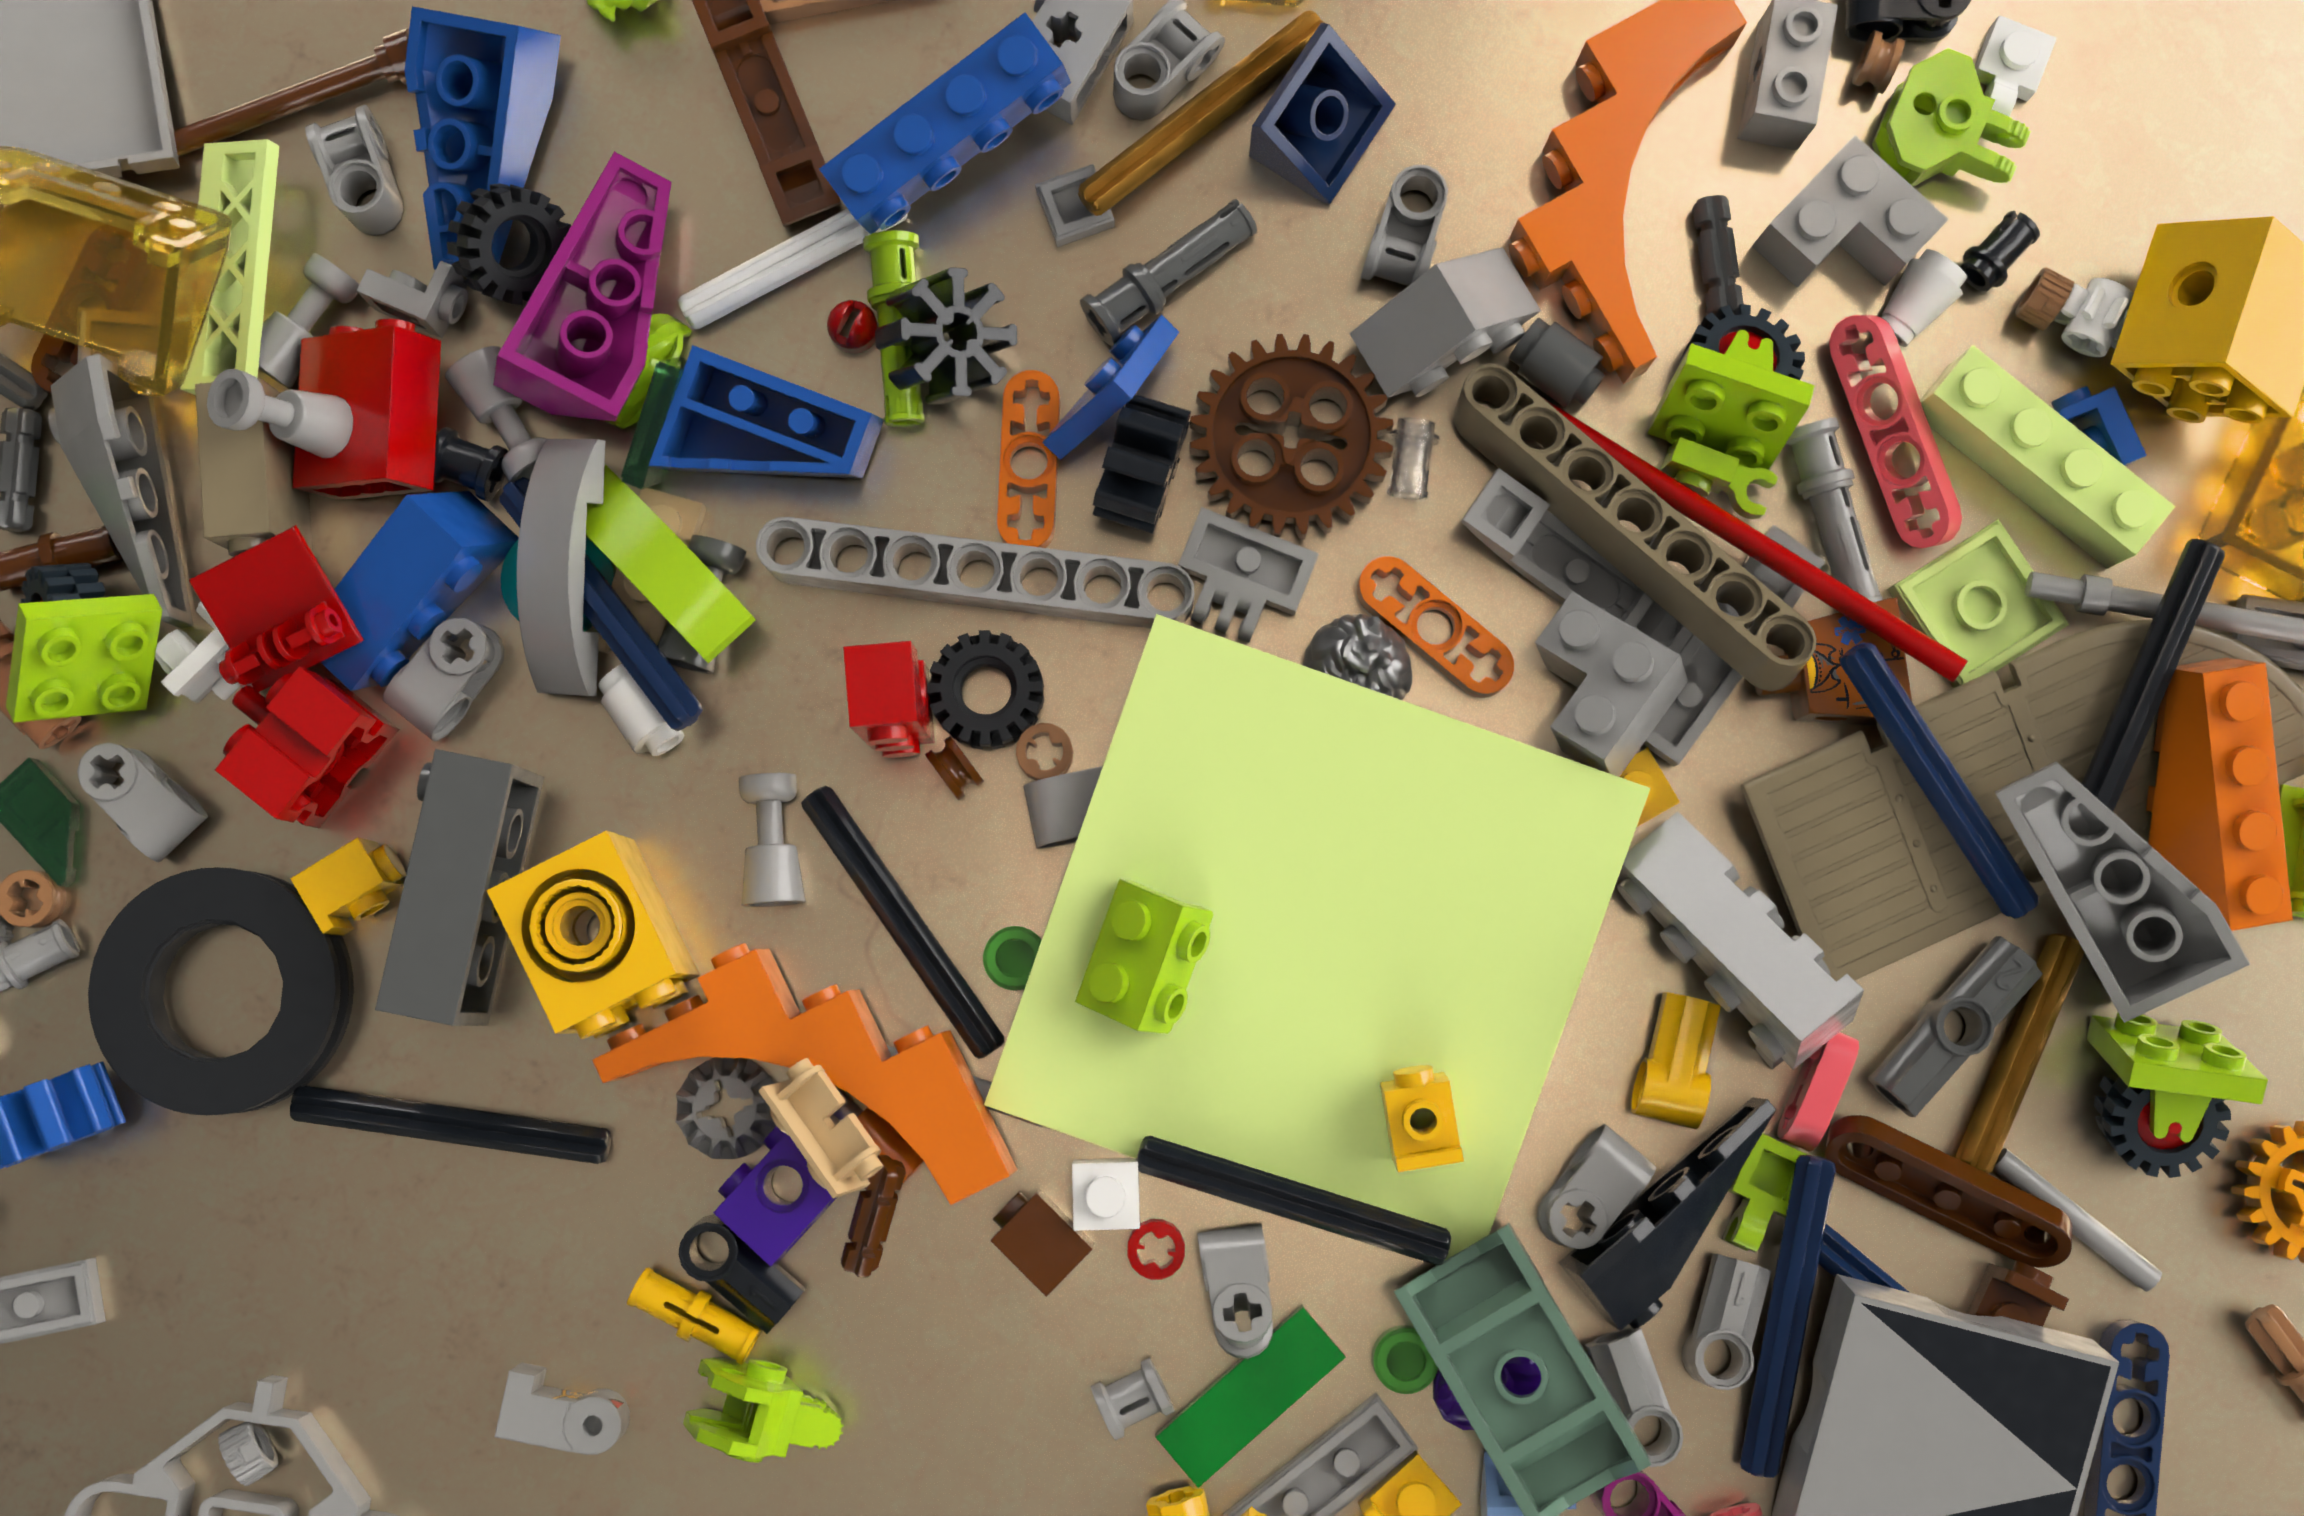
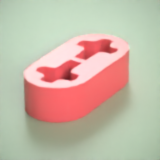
M1839 1032L1804 1061L1779 1122L1777 1133L1779 1139L1808 1152L1813 1151L1818 1146L1829 1126L1855 1064L1859 1050V1041Z

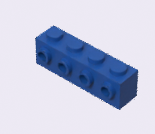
M1024 12L819 168V170L856 221L869 234L874 233L879 228L881 230L889 228L900 221L910 211V205L929 190H939L955 179L962 170L961 166L981 151L983 153L991 151L1003 143L1013 131L1012 128L1032 112L1033 114H1038L1053 105L1064 93V88L1071 84L1070 78L1059 57L1026 12Z

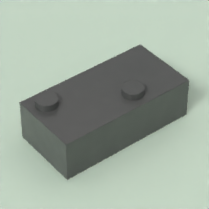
M435 749L432 763L427 762L423 766L418 780L417 797L423 803L375 1010L451 1026L489 1025L508 934L486 890L523 872L544 776L509 763Z

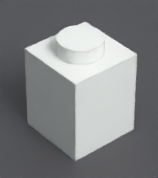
M1136 1158L1074 1159L1072 1163L1074 1231L1140 1229L1139 1171Z

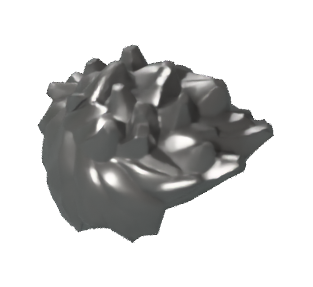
M1359 613L1352 616L1346 614L1341 616L1340 619L1335 618L1332 623L1324 625L1321 629L1317 630L1311 643L1305 650L1303 666L1399 700L1405 698V694L1410 692L1412 670L1410 655L1406 652L1405 640L1390 626L1384 624L1379 617H1368Z

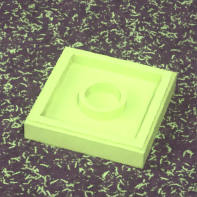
M1999 519L1888 588L1893 598L1897 597L1899 607L1914 628L1968 660L1954 682L1949 681L1953 688L1991 671L1996 672L2069 625L2054 601L2027 597L2025 595L2026 582L2030 572L2033 570Z

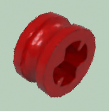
M1149 1219L1140 1223V1229L1132 1231L1128 1240L1127 1256L1132 1268L1139 1275L1150 1280H1162L1172 1276L1181 1267L1185 1258V1242L1181 1232L1173 1223L1164 1219ZM1149 1232H1153L1154 1236L1158 1239L1169 1235L1174 1242L1175 1249L1167 1250L1168 1255L1173 1258L1163 1266H1160L1155 1259L1144 1263L1139 1257L1137 1249H1145V1243L1140 1242V1239Z

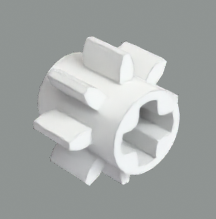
M2106 278L2092 279L2086 289L2074 284L2068 299L2054 319L2055 322L2067 325L2061 335L2063 342L2081 354L2091 357L2105 356L2110 346L2116 348L2133 292L2124 285Z

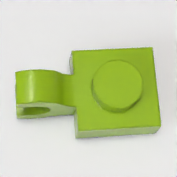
M1679 437L1668 448L1660 469L1701 496H1709L1710 491L1717 494L1724 491L1728 495L1734 511L1747 519H1759L1765 515L1767 509L1761 504L1753 503L1748 498V485L1758 484L1770 489L1778 480L1777 475L1768 469L1743 466L1739 464L1740 459L1682 437Z
M1762 1133L1728 1190L1743 1198V1201L1732 1215L1722 1240L1745 1251L1757 1252L1765 1236L1772 1214L1775 1213L1784 1218L1786 1217L1796 1159L1800 1155L1808 1154Z

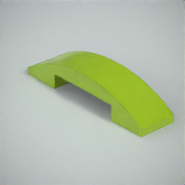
M605 464L603 504H587L586 537L595 544L709 664L756 619L683 541Z

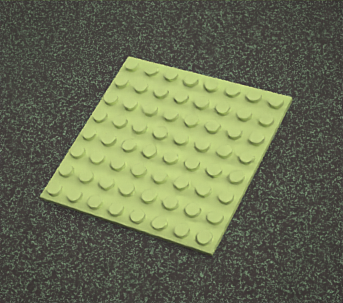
M1156 614L984 1105L1133 1158H1137L1141 1142L1145 1136H1154L1446 1228L1451 1235L1450 1249L1445 1259L1447 1260L1490 1234L1651 788ZM1119 879L1133 881L1182 903L1201 906L1213 912V918L1209 926L1210 941L1201 959L1196 962L1186 989L1188 994L1186 1008L1168 1034L1136 1031L1075 1002ZM1429 1065L1433 1067V1073L1444 1072L1450 1081L1464 1162L1398 1172L1392 1160L1380 1082L1394 1080L1393 1072L1398 1069ZM1427 1108L1417 1109L1411 1115V1126L1416 1129L1429 1127L1433 1123L1434 1112Z

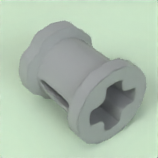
M1150 1357L1141 1361V1369L1105 1386L1099 1381L1091 1385L1095 1402L1115 1441L1124 1437L1125 1428L1158 1412L1165 1416L1175 1412L1165 1385Z

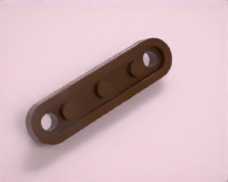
M1851 1115L1840 1118L1831 1125L1827 1136L1825 1158L1834 1162L1836 1173L1996 1252L2032 1267L2046 1268L2056 1266L2069 1257L2072 1250V1222L2067 1214L2056 1206L1874 1118Z

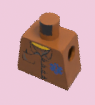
M1897 597L1874 602L1900 618ZM1840 612L1807 621L1813 628L1816 636V650L1790 685L1776 691L1762 690L1755 686L1758 696L1790 693L1792 713L1795 720L1877 726L1878 722L1840 665V658L1848 650L1865 642L1872 643L1877 647L1912 701L1905 653ZM1785 652V655L1777 656L1782 659H1789Z

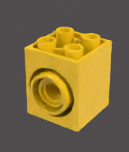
M2274 216L2157 224L2110 364L2133 381L2132 386L2134 389L2153 396L2167 407L2166 412L2169 416L2180 421L2202 423L2206 420V417H2229L2239 422L2257 424L2263 422L2264 417H2294L2304 386V243Z
M606 830L486 890L555 1034L578 1033L580 1039H585L592 1035L595 1039L606 1036L631 1022L626 1012L638 1006L640 1009L652 1006L653 1010L658 1009L689 993L685 983L700 975L634 839ZM596 914L600 922V928L596 938L590 942L587 936V925L589 920Z

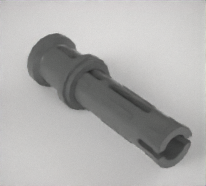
M1233 199L1214 216L1170 245L1168 249L1154 259L1152 258L1144 265L1141 263L1129 264L1122 269L1123 277L1095 297L1087 294L1080 299V305L1086 318L1098 335L1107 344L1113 346L1121 337L1120 333L1147 313L1154 316L1160 313L1166 304V297L1173 293L1175 289L1223 257L1225 253L1236 245L1241 244L1250 236L1256 234L1257 226L1253 217L1242 203L1239 204L1237 199Z

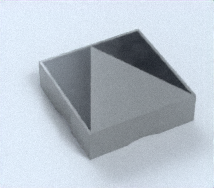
M1836 1274L1813 1359V1380L1809 1402L1805 1414L1793 1434L1771 1516H2077L2119 1361L2093 1339L2003 1316H1977L1962 1313L1938 1304L1925 1296Z

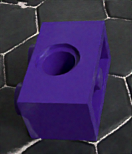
M777 1126L762 1142L770 1150L753 1169L746 1163H743L719 1188L718 1192L725 1200L713 1212L770 1267L787 1254L837 1199H833L827 1189L821 1187L812 1178L807 1168V1161L791 1137L782 1132ZM779 1166L792 1167L801 1176L803 1187L796 1201H784L777 1197L772 1189V1175Z

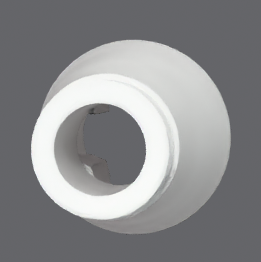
M1926 249L1919 259L1912 258L1909 261L1881 318L1890 324L1898 344L1907 347L1913 338L1917 337L1963 294L1960 287L1967 279V275L1956 263L1937 251Z

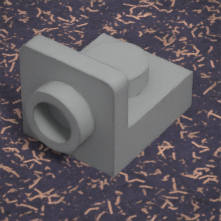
M444 261L439 262L428 287L416 278L397 270H392L390 276L386 277L367 269L356 290L376 311L395 319L415 324L416 328L443 338L449 324H455L460 319L468 300L467 285L464 283V277L456 274L453 266Z

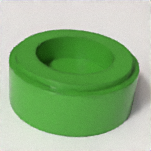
M1010 926L997 931L988 940L983 953V964L989 978L1004 989L1024 990L1042 939L1030 929L1020 926Z
M1399 1325L1389 1328L1379 1336L1372 1350L1373 1369L1383 1385L1391 1391L1400 1394L1417 1393L1425 1389L1435 1378L1438 1367L1413 1326Z

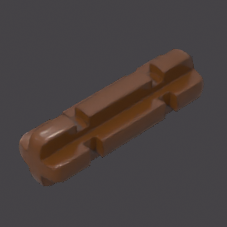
M887 1155L877 1156L883 1167L868 1179L871 1184L865 1188L866 1191H860L848 1232V1238L851 1242H845L841 1257L842 1268L847 1272L855 1273L860 1278L869 1277L871 1272L879 1267L883 1253V1246L880 1242H886L898 1201L895 1190H901L906 1173L902 1162L892 1160Z

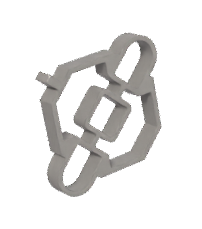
M270 1375L257 1381L253 1404L236 1402L222 1408L136 1473L110 1476L84 1488L73 1498L65 1512V1516H91L93 1505L101 1493L117 1492L163 1499L167 1502L165 1516H190L196 1483L181 1463L180 1458L228 1421L238 1420L285 1427L293 1431L333 1489L331 1495L309 1510L308 1516L398 1515L370 1510L371 1497L311 1412L283 1408L288 1377ZM225 1489L205 1499L198 1511V1516H222L223 1508L271 1516H299V1507L291 1498L235 1489Z

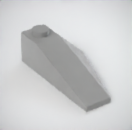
M101 354L86 356L51 385L54 407L50 408L48 412L51 432L55 440L61 445L62 450L142 594H154L163 609L161 621L181 629L193 626L151 386Z
M2055 761L1995 791L2001 805L2124 1023L2250 965L2216 903L2058 762Z

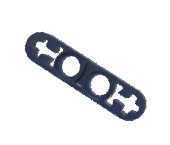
M2132 1319L2118 1320L2106 1328L2102 1333L2099 1343L2103 1349L2119 1361V1366L2087 1477L2084 1516H2105L2107 1508L2126 1516H2156L2170 1359L2169 1345L2164 1335L2153 1326ZM2136 1337L2137 1342L2147 1345L2146 1357H2136L2132 1364L2131 1359L2121 1356L2122 1344H2132ZM2121 1376L2129 1380L2135 1378L2146 1382L2145 1390L2142 1391L2125 1384L2117 1385V1377ZM2135 1398L2143 1409L2144 1419L2137 1431L2123 1435L2117 1431L2113 1424L2112 1415L2114 1408L2124 1399ZM2128 1464L2134 1468L2137 1474V1489L2126 1500H2114L2107 1490L2108 1475L2113 1468Z

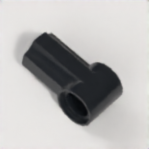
M715 1214L700 1219L685 1233L680 1242L678 1255L681 1266L686 1273L698 1281L708 1283L766 1334L782 1319L806 1289L777 1263L770 1267ZM716 1232L721 1235L728 1244V1258L720 1263H711L704 1260L698 1253L696 1246L699 1234Z

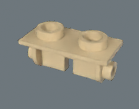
M805 1058L797 1062L786 1072L790 1080L762 1086L758 1090L770 1107V1115L773 1122L782 1132L791 1137L806 1159L807 1168L812 1178L821 1187L827 1189L833 1199L866 1188L871 1184L868 1179L882 1169L883 1164L877 1157L881 1153V1149L875 1144L854 1113L846 1115L836 1125L831 1120L830 1116L842 1107L846 1101L821 1065L813 1066L810 1060Z

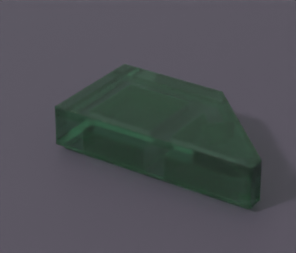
M28 757L0 783V823L58 886L69 887L76 881V868H72L74 832L79 830L80 804L39 759Z

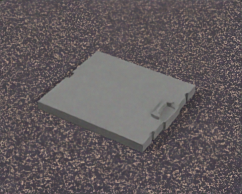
M0 0V201L78 190L77 184L119 178L122 177L121 171L133 170L137 174H145L180 168L152 0Z

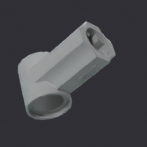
M1713 1254L1693 1333L1687 1337L1682 1347V1361L1685 1370L1694 1380L1715 1389L1731 1390L1740 1387L1749 1379L1754 1369L1752 1346L1772 1270L1738 1259ZM1721 1339L1729 1346L1731 1363L1725 1372L1712 1376L1706 1370L1704 1352L1713 1341Z
M1641 1327L1636 1329L1627 1328L1621 1331L1616 1330L1599 1336L1592 1342L1585 1344L1593 1366L1633 1430L1637 1422L1645 1416L1654 1415L1659 1417L1662 1427L1659 1438L1653 1444L1644 1446L1645 1451L1650 1457V1467L1664 1466L1674 1460L1681 1450L1684 1439L1682 1426L1671 1412Z

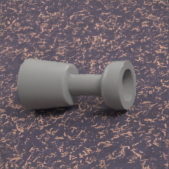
M317 253L312 254L303 270L304 276L312 284L286 317L282 313L274 311L263 322L258 369L288 389H291L299 375L301 339L314 337L309 331L333 299L340 303H348L358 294L356 290L359 284L344 271Z
M489 346L460 358L446 371L445 378L477 421L480 423H494L509 449L501 463L502 470L508 481L515 482L522 477L530 479L546 438L536 437L532 439L515 411L521 405L522 399L493 385L497 355L501 348L499 346Z
M235 368L226 369L220 373L212 382L208 392L207 409L209 417L214 424L225 429L239 431L252 427L258 420L269 423L270 430L276 438L321 458H333L342 452L348 444L353 431L351 407L345 399L336 395L292 389L285 390L274 398L265 395L262 384L255 376Z
M761 773L739 777V792L742 800L746 803L756 804L758 845L748 847L745 850L741 906L770 907L805 903L806 898L797 847L792 844H784L782 803L791 801L797 793L796 775L791 773Z

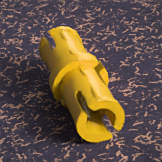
M646 1267L627 1300V1305L635 1306L678 1329L677 1337L687 1342L693 1337L735 1359L741 1365L748 1358L762 1331L758 1326L712 1303L713 1295L701 1289L698 1294H695L655 1273L649 1267Z

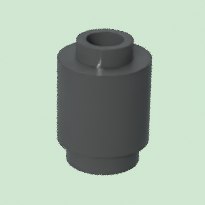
M1537 318L1529 327L1508 358L1520 367L1517 372L1519 375L1564 408L1573 399L1584 405L1606 376L1605 373L1597 368L1604 358L1601 354L1557 322L1550 326L1540 318Z

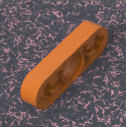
M1026 370L1014 375L1006 384L1003 393L997 526L1004 543L1046 548L1051 543L1055 533L1058 457L1042 443L1046 436L1036 432H1021L1012 435V428L1025 431V410L1022 404L1015 403V399L1025 398L1027 388H1039L1040 397L1050 400L1049 404L1038 406L1036 421L1038 432L1050 429L1051 432L1060 422L1061 402L1058 387L1050 376L1041 371ZM1024 447H1036L1043 451L1048 459L1045 471L1034 479H1023L1017 476L1011 468L1014 454ZM1010 489L1026 494L1047 490V497L1045 499L1033 495L1032 509L1035 520L1044 522L1043 528L1033 529L1031 539H1020L1018 529L1008 527L1010 521L1020 520L1022 514L1021 494L1009 497Z
M1383 556L1367 564L1358 580L1357 595L1361 605L1371 615L1379 617L1384 624L1390 626L1405 640L1406 644L1471 696L1479 698L1493 696L1509 683L1514 672V659L1504 643L1403 560L1393 556ZM1391 572L1397 575L1400 581L1396 589L1409 602L1416 591L1426 598L1413 608L1406 623H1403L1396 617L1405 607L1397 599L1389 595L1381 602L1373 596L1377 586L1375 581L1371 579L1374 574L1381 578L1388 577ZM1429 610H1438L1445 613L1450 618L1453 626L1451 638L1442 644H1430L1423 640L1417 630V622L1420 615ZM1465 631L1474 637V640L1465 647L1469 652L1480 659L1487 653H1490L1498 660L1493 667L1494 672L1499 676L1496 682L1489 677L1483 678L1480 682L1473 680L1470 674L1474 669V665L1462 653L1457 656L1454 664L1444 657V655L1450 653L1458 645Z

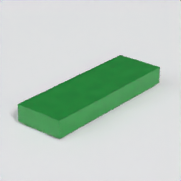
M1301 1305L1273 1329L1272 1339L1268 1347L1260 1355L1249 1359H1239L1155 1433V1438L1199 1488L1344 1360L1346 1356L1304 1306Z

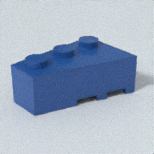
M692 345L648 466L668 471L863 478L884 419Z
M470 491L406 495L334 589L364 640L321 661V663L350 691L378 685L381 687L388 686L400 669L409 663V658L431 636L434 629L445 621L505 560L507 553L519 537Z

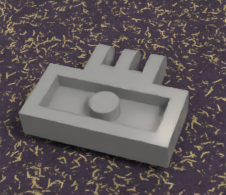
M1201 507L1178 563V566L1188 574L1206 580L1195 605L1191 620L1203 624L1209 615L1212 601L1223 605L1214 629L1226 633L1236 610L1246 614L1239 627L1238 639L1249 643L1265 604L1295 616L1319 553L1259 529H1253L1246 524Z

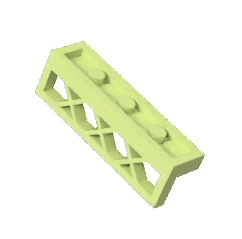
M268 139L204 143L180 390L196 395L195 384L211 383L226 369L235 368L258 378L279 157V145Z

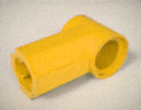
M1663 992L1649 1057H1645L1642 1060L1633 1086L1631 1097V1112L1633 1114L1695 1130L1700 1127L1707 1110L1711 1091V1075L1706 1071L1721 1008L1720 1005L1690 996Z

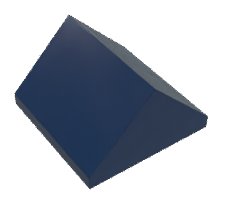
M1320 23L1252 125L1249 157L1317 200L1330 204L1396 103L1330 24Z

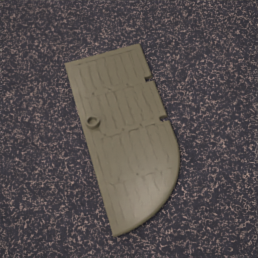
M2152 620L2118 622L2092 628L2059 640L2009 663V668L2016 685L2005 690L2002 689L1996 672L1991 671L1915 706L2038 896L2050 890L2001 805L1995 791L2055 761L2082 783ZM2195 625L2178 665L2220 658L2265 662L2278 783L2281 785L2303 775L2304 691L2276 663L2249 645L2229 635ZM2159 708L2113 811L2147 843L2152 812L2146 811L2149 786H2155L2159 761V753L2154 751ZM1877 723V728L1883 741V745L1870 750L1864 733L1858 731L1741 784L1742 792L1799 936L1803 933L1807 934L1824 951L1825 956L1822 959L1829 968L1831 977L1836 982L1845 974L1857 980L2002 913L1879 723Z

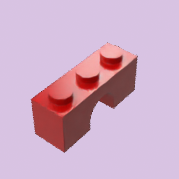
M911 641L844 646L849 727L872 749L882 751V757L916 756L920 754V744L935 743L933 714L930 707L931 701L927 694V682H930L929 668L924 660H918L917 649Z

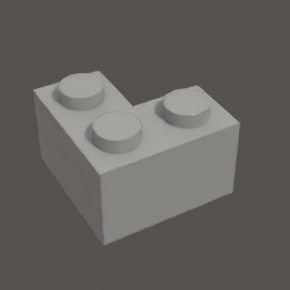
M1854 135L1769 223L1752 247L1797 288L1838 245L1885 286L1949 219L1858 136Z
M1501 247L1435 264L1349 334L1387 398L1411 390L1416 397H1420L1434 390L1449 378L1445 369L1456 360L1463 364L1476 358L1489 348L1495 354L1519 341L1525 334L1522 325L1541 310L1504 248Z
M1572 591L1535 642L1546 668L1578 688L1550 728L1562 752L1581 764L1620 777L1685 687L1688 679L1680 654Z

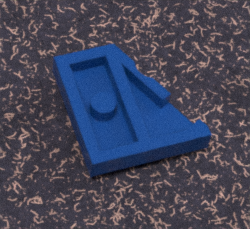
M1162 314L1143 331L1135 324L1130 327L1109 350L1115 359L1109 357L1094 371L1084 384L1088 390L1042 443L1060 460L1064 458L1133 398L1179 334V331Z

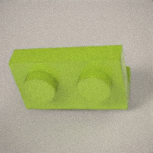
M1119 879L1075 1002L1136 1031L1168 1034L1186 1008L1188 999L1186 989L1196 962L1201 959L1210 941L1209 926L1213 918V912L1201 906L1182 903L1133 881Z

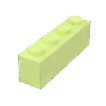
M1974 345L1950 363L1920 399L1929 426L2107 569L2137 555L2176 507Z

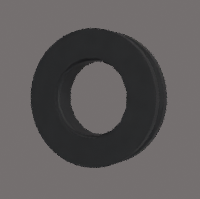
M220 867L200 868L167 877L153 884L131 900L116 916L104 934L93 960L89 979L88 1004L92 1028L102 1054L115 1073L132 1090L145 1099L176 1112L206 1116L259 1110L274 1105L292 1096L297 1087H304L316 1078L336 1053L346 1032L353 1005L354 980L351 959L343 937L341 935L323 934L293 884L271 875ZM221 925H235L259 936L276 956L283 980L281 1007L269 1032L249 1050L226 1058L210 1057L186 1045L171 1027L163 1001L166 973L178 950L197 933Z

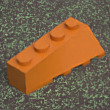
M2220 658L2178 665L2159 706L2154 751L2159 753L2155 786H2149L2146 811L2152 812L2148 844L2216 903L2231 931L2291 921L2293 917L2266 663Z

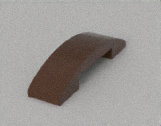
M692 0L783 226L842 204L835 190L819 170L826 163L760 0Z

